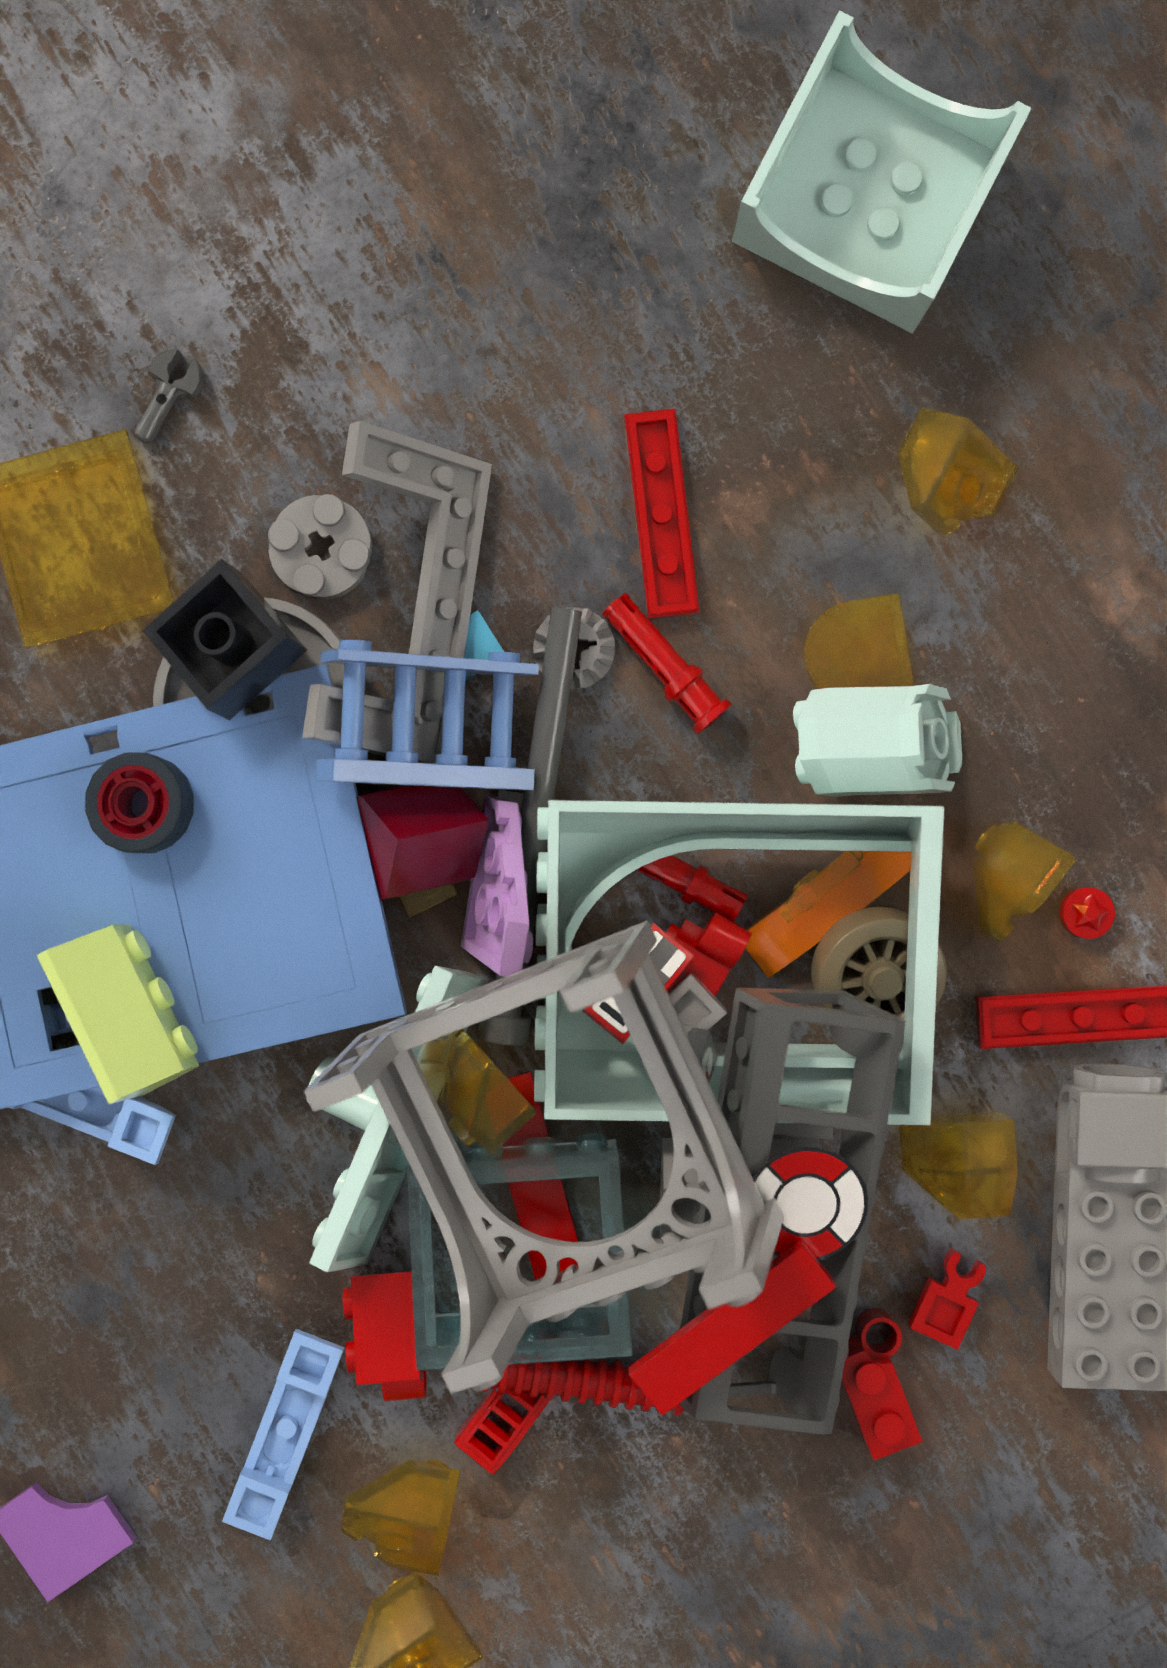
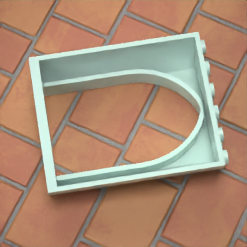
M548 800V807H538L537 840H548V852H539L537 861V893H547V904H538V914L536 916V946H547L546 955H537V964L572 950L571 943L581 922L596 901L609 888L638 868L670 855L701 849L911 852L904 1043L899 1055L894 1083V1099L890 1105L887 1125H930L944 806ZM560 991L542 997L546 998V1006H537L535 1050H545V1070H535L534 1102H545L544 1119L669 1121L631 1035L624 1044H621L582 1012L583 1009L570 1013ZM714 1043L717 1061L709 1085L716 1100H718L727 1043ZM788 1044L779 1104L846 1113L856 1057L841 1050L836 1044ZM779 1121V1122H777V1123H795V1122Z

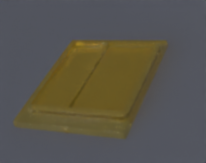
M126 429L57 448L52 447L46 451L0 463V558L24 647L27 649L94 630L101 631L105 627L163 612L174 602L131 441Z

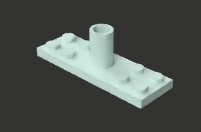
M435 965L432 973H428L419 985L416 994V1000L419 1004L415 1012L483 986L488 980L470 972ZM468 1027L411 1048L436 1102ZM330 1056L324 1059L315 1070L309 1085L336 1058ZM371 1085L362 1094L321 1109L365 1130L350 1167L342 1172L335 1184L333 1196L336 1198L330 1215L320 1223L313 1237L312 1244L315 1250L309 1263L326 1272L368 1265L410 1166Z

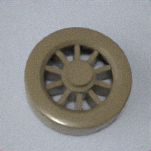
M870 907L850 913L836 922L825 933L815 950L811 966L813 989L836 991L846 989L845 992L878 1008L880 1007L881 1000H886L891 1009L886 1012L904 1020L905 1001L898 1005L895 996L900 991L904 993L906 991L905 978L909 914L891 907ZM877 941L876 945L870 946L869 943ZM939 944L936 1007L943 996L947 981L946 961ZM860 948H862L856 955H854V953H855L857 950H859ZM845 966H848V967H851V968H852V969L844 970ZM833 1004L821 1005L823 1008L832 1009Z

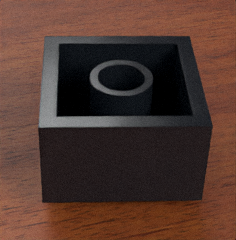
M223 559L219 560L142 630L206 709L229 721L307 651L306 647L249 580Z

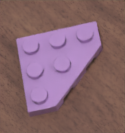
M485 795L482 813L489 819L476 876L471 879L460 946L498 975L508 976L522 970L523 963L529 962L533 949V935L531 931H528L527 873L524 870L521 839L522 816L519 812L518 803L506 798Z

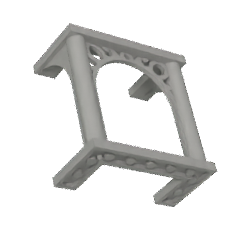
M648 920L361 1033L303 1091L313 1112L362 1094L370 1085L382 1106L440 1227L455 1273L461 1315L460 1343L441 1374L451 1394L471 1387L473 1391H482L498 1383L502 1379L503 1372L512 1355L516 1352L522 1335L531 1323L546 1318L549 1322L560 1321L573 1314L578 1307L593 1302L597 1306L608 1305L621 1298L626 1291L641 1286L648 1290L661 1287L672 1280L674 1275L691 1269L696 1273L704 1272L699 1290L708 1309L726 1303L730 1307L742 1306L754 1300L763 1291L784 1217L775 1198L763 1202L649 954L657 939ZM558 991L561 992L570 1013L613 997L670 1123L674 1144V1162L671 1178L663 1197L656 1207L639 1223L622 1233L601 1240L588 1242L559 1241L540 1236L518 1226L499 1212L477 1186L411 1048ZM687 1145L692 1153H687ZM695 1168L698 1174L697 1183H687L684 1173ZM704 1180L706 1182L707 1187L698 1183ZM680 1198L697 1200L709 1210L711 1219L700 1224L690 1223L675 1212L673 1203ZM667 1224L675 1232H664L662 1237H657L653 1228ZM500 1236L511 1238L515 1244L507 1258L503 1254L507 1246L498 1238ZM616 1245L623 1250L612 1253L610 1247ZM528 1251H539L546 1259V1274L540 1279L528 1281L520 1272V1258ZM570 1257L577 1261L578 1266L572 1264L566 1270L559 1272L560 1259Z

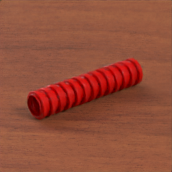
M519 1347L505 1368L502 1379L492 1386L496 1388L498 1394H504L506 1389H510L514 1396H520L522 1391H526L530 1398H536L538 1393H542L546 1400H552L554 1395H558L562 1402H568L570 1397H574L578 1404H584L587 1399H590L595 1406H600L603 1401H606L611 1408H616L619 1403H622L627 1410H632L635 1405H639L643 1412H648L651 1407H655L629 1376V1366L635 1363L633 1361L628 1366H623L622 1360L617 1359L613 1361V1364H607L606 1358L601 1357L597 1359V1362H591L590 1356L583 1355L581 1360H575L574 1354L567 1353L565 1358H559L558 1352L551 1351L549 1356H543L542 1350L535 1349L533 1354H527L526 1348ZM489 1388L482 1390L481 1392H487ZM678 1404L671 1410L673 1415L680 1416L685 1409Z

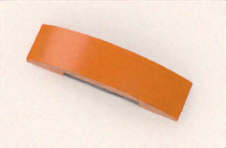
M848 852L784 903L773 908L746 930L751 932L752 936L745 949L767 978L771 977L819 943L825 933L836 922L850 913L864 909L906 875L911 867V852Z

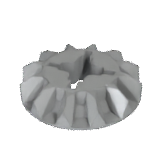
M565 607L582 612L579 641L596 642L597 644L581 652L580 669L575 670L574 665L571 689H582L597 683L609 671L615 655V640L607 622L590 609ZM550 615L546 617L536 631L533 644L534 658L536 664H539L541 673Z

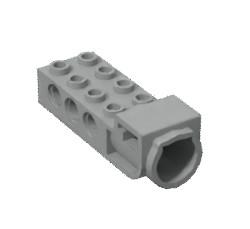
M1079 1064L1073 1066L1072 1084H1064L1060 1090L1056 1121L1047 1370L1062 1388L1167 1391V1073L1163 1070L1126 1064Z

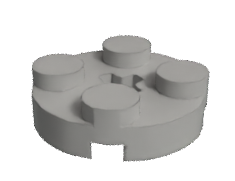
M311 495L294 501L279 514L277 520L271 524L268 530V552L274 571L291 590L299 594L301 593L306 597L326 600L341 597L357 587L367 572L366 569L370 563L373 547L370 530L355 508L334 495ZM318 534L323 539L331 536L335 543L328 548L331 556L324 561L318 555H313L309 558L307 549L312 546L311 538Z

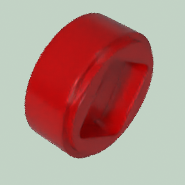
M1080 887L1070 891L1063 898L1059 908V917L1063 927L1073 936L1093 939L1104 935L1111 928L1115 918V909L1112 900L1105 892L1097 888Z

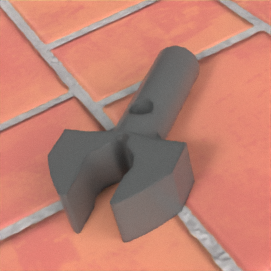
M178 348L170 349L155 356L147 370L151 376L156 378L158 389L134 431L137 439L144 443H152L176 399L186 395L197 399L203 388L202 370L195 357L187 368L186 375L173 382L171 376L172 369L177 365L182 356Z

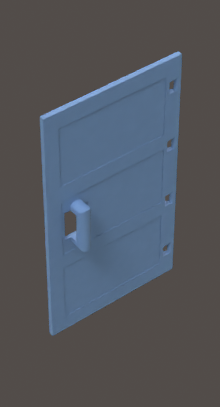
M322 664L278 676L258 694L272 692L275 709L247 716L246 707H244L230 721L206 709L195 696L0 745V1109L100 1086L80 1045L56 1051L53 1050L51 1036L72 1032L73 1029L60 1003L44 1005L41 990L51 988L52 986L37 955L45 950L110 925H131L132 929L138 930L147 941L151 951V957L147 960L156 978L161 977L172 992L174 1005L171 1006V1009L179 1025H185L193 1035L198 1048V1052L194 1056L198 1063L407 1015L383 903L380 899L356 798L358 797L356 784L350 782L316 781L317 759H335V749H341V746L302 738L310 685L324 684L334 687L329 665ZM117 731L119 748L94 754L89 737ZM123 753H148L174 763L187 777L194 794L193 816L186 833L173 846L157 853H127L106 845L92 831L85 813V792L92 775L108 759ZM143 790L138 791L132 799L131 808L137 817L141 816L148 807V797Z

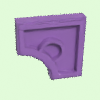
M35 1482L0 1507V1534L47 1602L130 1546L137 1538L109 1495L90 1503H68L51 1496Z

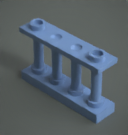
M339 640L338 649L321 652L320 663L344 664L341 749H335V759H317L316 781L496 790H534L535 769L516 768V758H511L514 677L538 675L539 664L520 663V654L513 652H489V660L372 651V642L363 640ZM366 666L395 668L392 751L386 752V761L367 760L368 750H362ZM416 670L445 672L441 754H436V764L418 763V753L413 752ZM466 674L493 676L490 757H485V766H467L468 756L463 755Z

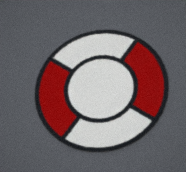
M815 1147L791 1149L771 1158L753 1177L763 1202L775 1198L784 1217L773 1253L775 1256H779L802 1239L819 1261L827 1259L845 1249L862 1229L868 1209L865 1184L855 1167L848 1160L832 1151Z

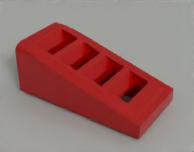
M492 1387L457 1430L454 1439L455 1445L494 1475L550 1400H546L544 1394L539 1393L534 1399L530 1398L525 1391H522L520 1396H514L512 1390L506 1389L505 1392L526 1409L521 1416L500 1398L503 1394H498L496 1388ZM491 1410L512 1426L508 1433L487 1417ZM478 1428L498 1443L495 1449L475 1434Z

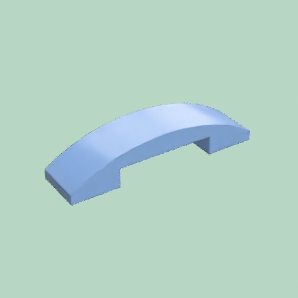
M100 1086L8 1107L11 1109H26L109 1142L108 1147L153 1165H157L160 1161L176 1114L141 1096L108 1104Z
M295 1329L276 1378L277 1381L222 1522L271 1540L345 1347Z

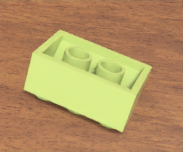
M110 925L45 950L37 955L108 1104L145 1095L199 1067L194 1056L198 1052L196 1041L185 1025H179L171 1009V1006L174 1005L172 992L161 977L156 978L147 960L151 957L149 945L143 935L138 930H133L131 925Z

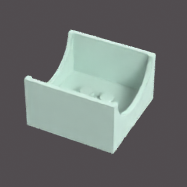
M839 10L741 201L732 242L913 334L939 291L1031 107L1017 101L1011 107L1004 109L976 108L945 99L915 85L876 58L856 34L853 25L854 17Z

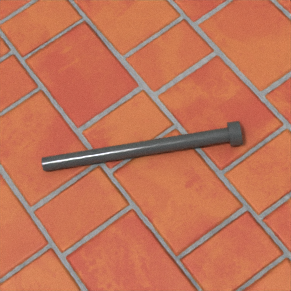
M551 607L527 769H535L534 790H524L521 807V839L524 870L527 873L528 931L532 932L533 937L540 893H537L538 853L546 852L548 840H537L538 807H548V800H554L582 617L581 611ZM530 960L528 963H523L522 970L529 967ZM496 974V980L506 977ZM523 1005L479 1022L477 1038L503 1045L526 1046L528 1045L532 1019L523 1016Z

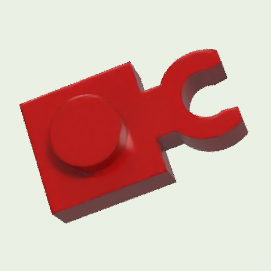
M951 1248L943 1259V1270L946 1274L943 1282L941 1283L928 1277L907 1324L911 1329L958 1350L979 1305V1302L974 1297L967 1295L969 1288L977 1286L983 1280L986 1273V1265L976 1259L970 1272L959 1274L956 1271V1265L960 1260L961 1253Z

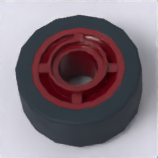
M123 753L108 759L92 775L85 792V813L92 831L106 845L122 852L157 853L173 846L186 833L193 816L194 794L187 777L174 763L148 753ZM143 790L148 797V807L141 816L137 817L131 808L132 799L138 791Z

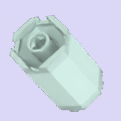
M925 684L900 687H843L811 690L807 700L797 701L793 709L794 724L799 735V754L796 758L795 770L800 783L811 784L817 795L832 797L952 792L955 782L947 781L949 773H958L962 765L961 724L956 711L946 712L942 701L951 700L947 688Z

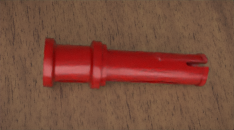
M627 593L618 597L603 611L602 616L621 634L627 644L665 686L663 689L664 697L669 702L675 701L694 722L693 730L697 735L707 729L732 706L728 699L721 700L702 678L704 671L699 666L696 667L694 664L689 666Z

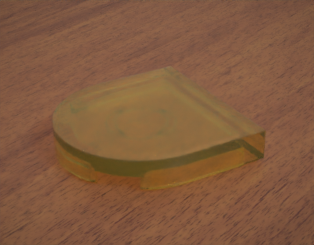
M899 593L843 602L829 608L816 619L805 638L803 660L807 675L817 689L914 686Z

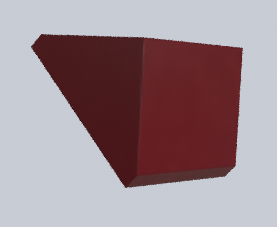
M410 785L356 797L381 900L475 878L489 819L461 788Z

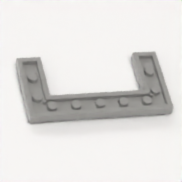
M357 421L349 424L342 476L431 503L409 654L464 658L492 464L363 421ZM416 670L413 752L418 753V763L436 764V754H441L445 672ZM324 684L310 685L302 738L341 746L343 689ZM364 695L362 750H368L369 753L386 756L387 751H392L394 701Z

